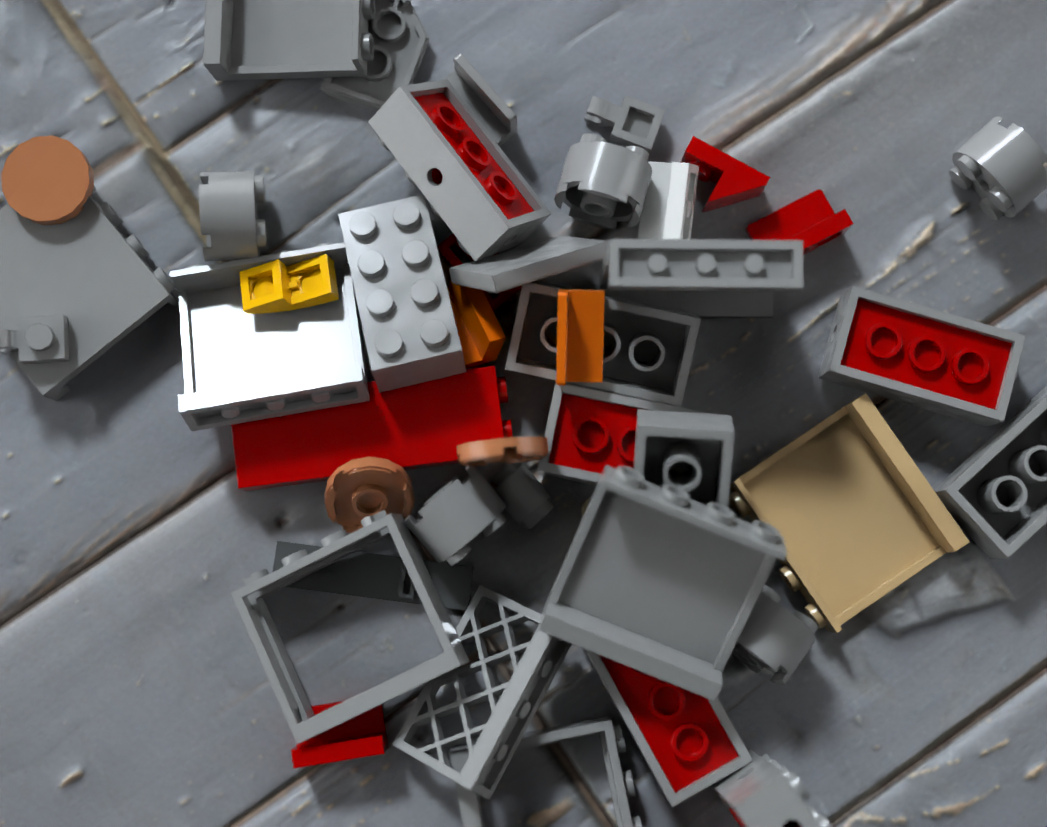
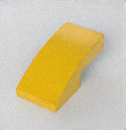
M327 254L290 266H286L277 259L239 272L243 311L247 314L291 311L339 299L334 261Z

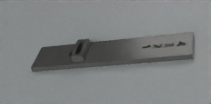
M277 541L273 572L284 567L281 562L283 558L303 549H306L307 553L310 554L322 547ZM357 551L286 586L423 605L402 558L397 556ZM423 560L444 607L466 610L470 601L474 566L455 564L451 567L448 563Z

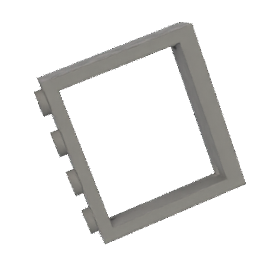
M383 510L373 516L369 515L360 521L363 528L349 535L346 530L335 532L321 540L322 548L310 554L307 553L306 549L297 551L283 558L281 562L284 567L270 574L267 569L250 574V577L243 580L245 586L231 593L297 744L470 662L412 535L403 522L402 514L387 515L386 511ZM391 535L445 653L315 715L263 598Z
M604 716L525 732L516 751L599 734L617 827H642L640 817H631L628 799L636 798L630 770L622 772L619 753L626 752L621 725L613 726L611 718ZM467 744L451 747L449 752L452 768L458 772H461L469 757ZM455 782L463 827H485L479 795Z

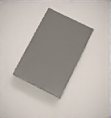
M560 235L495 254L478 261H471L449 268L451 281L458 286L498 293L602 261L606 253L608 241Z

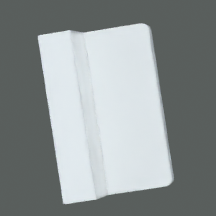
M649 161L648 163L652 167V176L640 217L638 239H691L699 166L683 162L665 163Z

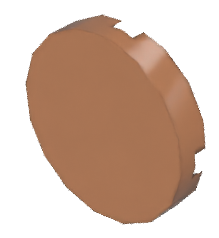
M52 135L33 137L19 144L7 157L1 173L2 192L9 206L25 219L41 225L62 224L76 217L84 209L83 205L86 203L88 196L91 197L94 189L93 169L87 157L68 140Z
M547 437L498 438L474 441L456 446L458 463L461 466H488L487 464L504 462L514 464L541 460L549 455Z
M364 457L352 459L334 471L327 480L324 503L328 517L335 524L336 521L343 526V530L351 534L363 528L360 522L362 519L369 515L373 516L383 510L386 511L387 515L402 514L405 520L412 514L415 496L411 477L401 466L384 458Z

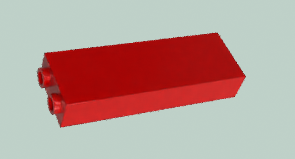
M495 366L466 369L467 372L380 393L376 382L371 381L367 382L370 401L233 424L231 428L238 489L252 491L327 481L341 465L352 459L364 457L388 459L401 466L405 471L459 464L456 446L474 441L513 437L511 420L502 421L500 403H508L505 376L496 377Z

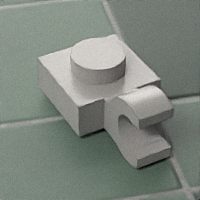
M626 95L621 107L593 96L584 120L597 126L612 127L609 140L625 146H638L650 153L666 110Z
M64 314L17 317V331L0 329V353L19 352V362L23 364L70 361L68 317Z

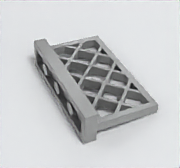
M480 585L455 629L462 646L476 642L480 660L461 668L458 667L427 682L392 745L470 791L490 800L572 643L539 631L538 626L531 641L517 646L512 627L529 620L540 625L542 614ZM487 601L497 604L501 621L481 628L479 615ZM508 610L516 615L510 617ZM504 630L509 649L488 657L484 638ZM511 659L514 673L509 682L495 687L491 667ZM482 670L487 690L466 698L462 678ZM454 682L458 701L438 708L435 696L442 685ZM489 700L492 711L491 716L486 724L473 728L469 707ZM460 711L464 732L444 739L440 718ZM431 722L435 743L419 749L410 745L409 743L418 727ZM467 741L469 757L461 772H458L450 767L447 748ZM437 752L439 760L431 757L430 755Z

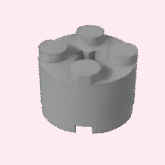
M999 116L991 119L952 155L954 167L949 171L951 178L960 188L967 190L971 187L982 198L979 202L980 208L988 217L995 221L1002 216L1008 218L1015 217L1047 188V172L1043 166L1047 161L1045 151L1025 130L1015 123H1012L1008 128L999 125L1003 120Z
M583 134L580 142L573 144L567 152L554 198L555 204L561 208L563 202L571 208L569 212L570 217L591 226L616 229L617 222L628 221L627 228L636 226L641 217L652 176V167L648 163L649 153L638 146H626L624 148L607 143L603 137L597 134Z
M255 171L200 172L202 184H199L201 235H206L207 247H203L205 261L241 260L259 257V254H268L265 219H258V212H266L264 177L255 176Z
M475 466L465 467L466 472L469 474L467 478L462 480L456 474L420 504L421 510L418 511L420 517L417 520L410 514L403 521L438 563L446 560L452 567L472 550L470 541L480 532L485 537H488L507 520L502 512L507 504Z
M764 585L731 655L757 674L763 668L774 673L770 681L784 686L816 641L814 633L818 625L805 614L799 611H795L792 614L779 604L781 597L773 589Z

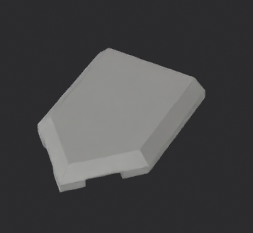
M411 0L375 1V17L368 20V34H372L374 42V58L371 61H367V76L324 78L320 87L322 92L331 97L377 112L399 86L414 84L429 42V36L411 4Z

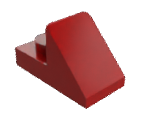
M694 136L681 160L683 163L699 166L698 180L703 182L712 180L717 183L702 212L712 211L759 197L770 179L769 176Z

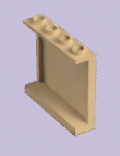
M866 393L857 397L730 483V489L733 493L729 495V500L738 514L743 518L748 515L752 522L759 520L775 527L780 532V535L784 537L787 555L784 561L778 559L783 566L778 571L787 586L793 592L799 589L806 599L808 605L804 607V610L808 617L818 625L819 630L825 627L827 632H840L843 630L842 624L944 554L956 552L970 543Z

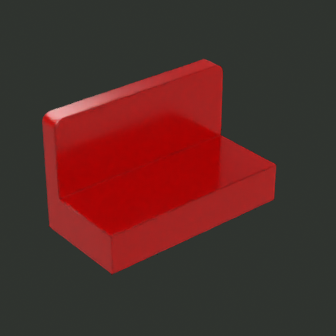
M817 189L749 224L746 228V233L750 240H803V255L844 235L853 225V222L846 209L835 214L823 191Z
M344 701L311 707L314 714L317 715ZM381 704L300 744L296 743V747L291 749L293 769L385 754L389 747L383 705Z

